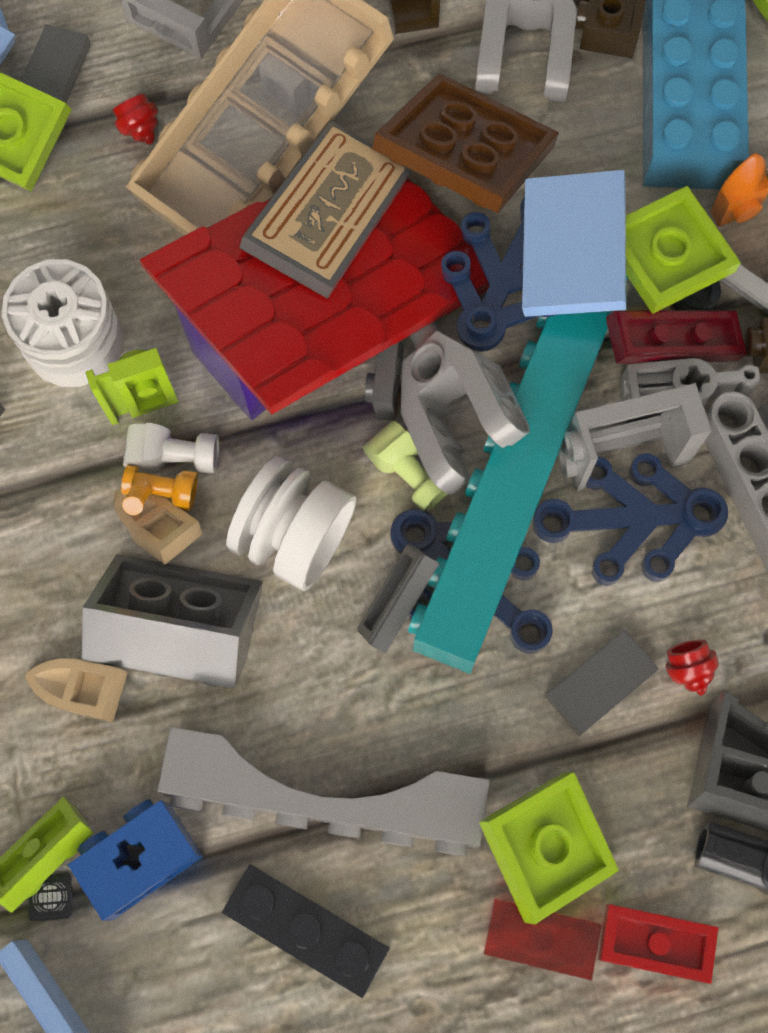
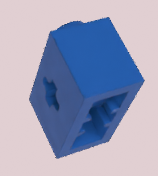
M151 799L143 801L123 816L126 822L124 826L109 836L106 831H101L90 837L77 849L80 856L67 864L102 921L115 920L204 857L169 803L160 800L153 804ZM129 845L146 849L139 855V861L142 864L139 868L137 866L124 865L123 863L130 856L127 849Z

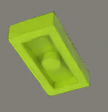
M64 796L0 857V905L11 913L26 899L35 895L43 882L65 860L77 854L79 846L94 833L77 807Z

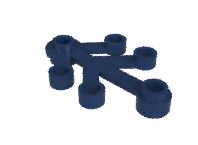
M525 197L520 204L521 224L502 262L490 239V220L485 214L472 212L467 214L461 222L462 238L468 245L472 246L490 285L483 301H481L470 280L471 262L467 254L461 251H452L447 253L441 261L442 276L447 283L452 284L463 309L457 320L458 337L464 345L474 351L484 352L493 349L503 340L506 328L539 317H525L522 302L503 307L509 294L523 290ZM473 226H481L482 228H484L482 231L478 233H473L469 231V228ZM459 264L464 266V269L459 272H452L449 270V267ZM542 315V317H551V316H554V315ZM480 321L490 323L487 327L481 329L473 326L474 323Z
M642 453L634 459L630 466V478L639 486H655L674 503L656 505L616 474L608 460L598 457L594 467L601 468L605 473V478L595 480L589 477L586 487L592 490L603 489L624 507L573 511L565 501L549 499L541 503L536 509L533 517V529L536 535L543 541L558 543L565 540L570 532L628 528L609 552L600 554L592 565L593 578L599 584L609 586L618 582L624 573L626 562L657 526L678 525L662 548L651 550L642 561L641 569L644 576L650 581L661 582L666 580L673 572L675 560L695 536L709 537L715 535L724 527L728 519V506L718 492L705 487L689 489L666 471L655 455ZM641 463L649 464L653 468L654 475L649 477L641 475L637 465ZM693 508H705L709 513V520L701 521L697 519L693 513ZM548 517H555L560 521L561 529L550 531L544 526L543 520ZM650 559H662L666 564V571L663 573L653 571L650 566ZM604 561L613 563L617 570L616 575L611 577L603 575L599 564Z
M420 509L406 510L400 513L392 523L390 531L391 542L400 554L406 545L410 543L435 560L438 557L447 560L451 550L443 543L450 542L446 538L452 521L437 522L434 516L427 511L423 512ZM412 528H419L424 532L425 537L420 542H411L406 537L407 531ZM521 547L517 558L521 556L528 557L533 563V568L525 572L519 570L514 564L511 575L518 580L526 581L536 575L540 566V558L533 549ZM426 585L420 596L430 602L433 594L427 590ZM501 596L494 616L510 629V640L514 647L526 654H535L542 651L552 637L553 628L550 619L538 610L521 611L505 596ZM413 609L408 615L411 619L415 612ZM525 626L535 627L539 633V639L535 642L525 641L521 637V629Z

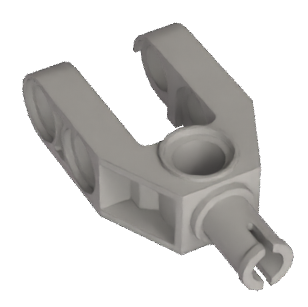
M486 0L475 91L484 94H493V91L498 92L505 30L507 26L513 25L524 30L546 29L550 32L549 37H551L545 70L546 83L543 97H547V101L566 102L577 9L573 0Z
M435 322L409 336L415 350L402 361L401 415L429 478L443 492L453 494L469 481L470 476L461 456L464 453L462 445L454 441L444 419L447 416L446 407L450 402L467 393L483 428L491 439L503 448L517 443L530 432V427L500 365L439 332Z

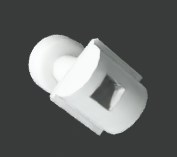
M146 423L128 426L123 461L124 467L127 465L138 466L139 472L151 474L159 471L165 463L194 462L196 471L216 473L219 457L218 434L200 433L197 436L196 442L170 438L171 431L161 425Z

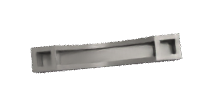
M170 727L157 792L171 796L170 806L201 812L203 802L224 805L222 815L254 821L255 812L260 811L277 814L276 825L307 829L308 820L329 823V834L360 838L361 829L382 832L381 842L413 847L414 838L436 841L434 849L436 852L467 856L468 847L478 848L481 845L482 828L479 821L484 819L490 780L435 771L412 785L383 795L354 799L321 797L292 789L264 775L246 761L222 735Z

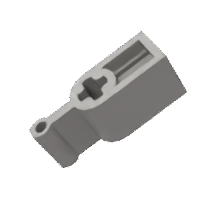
M689 358L627 364L619 384L622 401L686 386L682 384L690 385L696 383L703 407H705L709 399H716L726 392H739L748 397L761 378L759 368L753 365H745L741 370L715 372L708 362ZM662 412L625 420V422L631 423L660 416Z

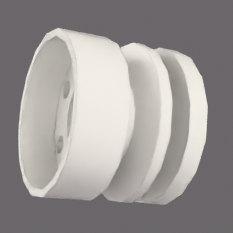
M48 259L28 266L12 280L3 297L2 319L8 335L21 350L23 357L30 367L43 380L60 387H81L89 384L85 371L92 369L95 375L109 371L107 364L117 361L122 352L123 330L100 279L86 266L68 259Z
M274 456L263 466L243 494L228 530L226 546L228 550L239 556L249 551L248 557L250 562L257 566L263 564L278 550L273 568L274 575L298 589L306 591L318 580L336 552L352 519L357 503L356 496L329 481H322L306 496L310 482V472L303 467L293 471L292 461L282 456Z

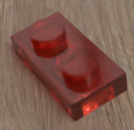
M493 899L482 954L592 981L602 924L557 913H552L537 924L524 923L515 903Z

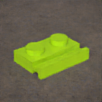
M157 348L129 351L123 354L118 361L107 364L109 371L99 375H95L92 369L85 371L90 389L112 425L119 423L117 416L129 412L132 418L179 403Z

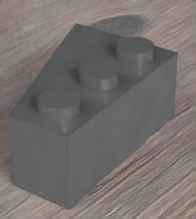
M724 690L707 709L687 807L768 832V721H763L739 705V699Z

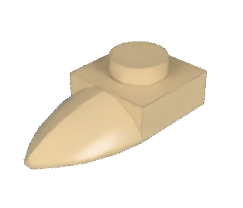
M121 489L114 492L116 513L120 521L129 530L133 542L163 564H167L202 535L198 520L181 508L174 506L172 502L162 496L150 494L142 511L137 515H130L124 511L122 506L126 495L121 493Z
M60 658L35 666L26 672L25 679L33 692L45 703L69 713L113 723L128 672L117 667L80 659Z

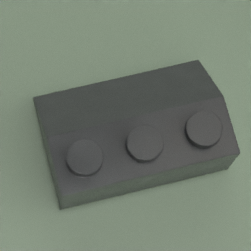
M116 554L83 606L82 659L113 667H125L151 672L163 677L172 676L203 682L210 686L235 688L247 659L263 581Z

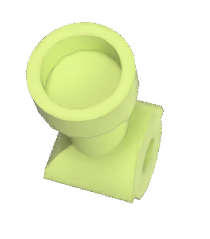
M392 420L362 446L365 454L378 470L383 473L396 472L416 490L412 495V501L421 511H430L447 496V493L443 492L433 483L426 470L415 458L418 452L409 432L396 421Z

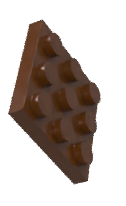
M438 73L375 133L372 150L388 157L395 164L405 166L429 178L434 184L447 187L472 200L477 206L488 208L498 214L523 185L525 179L529 178L554 148L559 132Z

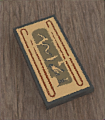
M330 120L243 235L239 248L328 299L407 181L412 170L393 163L388 157L372 150L373 145Z

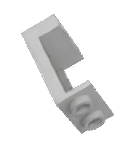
M121 0L128 22L202 59L244 0H214L203 17L171 0Z
M696 383L575 412L569 431L565 432L563 448L559 450V461L565 478L572 477L576 492L584 490L598 460L597 455L661 439L670 468L690 464L712 431ZM662 412L660 416L598 431H589V429Z

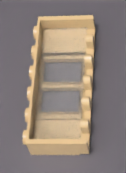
M264 0L260 7L254 8L248 14L243 30L234 42L223 48L219 53L215 67L205 81L192 89L187 99V105L175 121L169 122L163 128L159 136V142L149 156L141 160L134 167L126 188L142 205L184 235L203 225L207 228L255 202H264L272 198L329 121L335 119L393 41L394 37L388 17L363 0Z

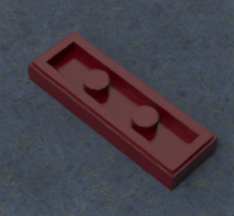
M616 310L606 317L616 364L689 358L701 359L705 362H734L747 356L736 310H659L654 314L650 310Z

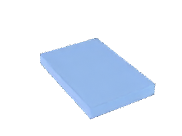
M624 170L525 179L522 309L525 317L626 310V179Z

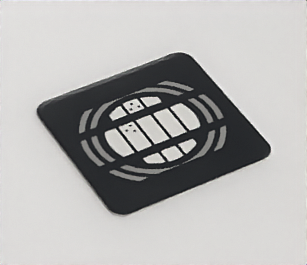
M50 875L43 882L39 891L29 898V919L31 921L71 917V875Z

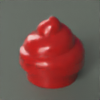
M145 93L134 96L113 108L112 111L117 118L114 124L120 134L131 136L135 141L145 142L148 145L154 142V129L158 125L157 115L159 110L155 102H149Z
M703 639L682 642L668 649L666 653L669 661L665 664V668L671 680L679 685H684V688L690 692H697L700 696L704 695L707 692L708 685L714 679L715 670L719 666L716 651L710 650L707 641Z

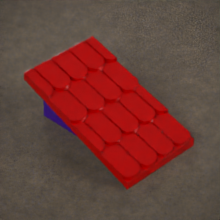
M409 178L328 299L239 248L243 235L271 198L264 202H255L207 228L203 225L139 259L143 269L174 303L192 353L251 421L266 409L273 415L459 308L461 305L452 284L447 283L442 276L441 261L447 253L461 251L468 255L471 262L470 280L478 295L485 293L490 287L472 246L463 240L460 228L431 202L430 197L421 187L414 184ZM459 264L449 267V270L452 272H459L464 269V266Z

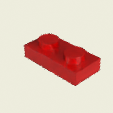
M606 904L598 960L712 984L719 927Z

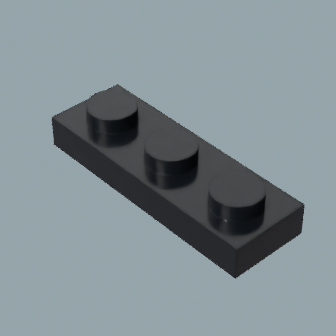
M249 864L221 912L362 999L390 949L389 946L252 864Z

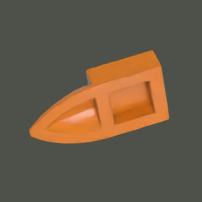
M754 153L733 171L721 187L710 211L718 227L734 220L737 223L746 222L762 210V204L768 194V178L765 175V159L760 154Z

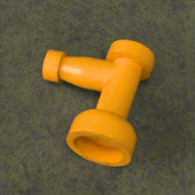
M127 465L121 484V493L126 495L122 503L124 511L130 515L139 514L150 494L172 498L174 506L191 512L197 492L198 472L181 471L177 474L176 478L139 472L138 466Z

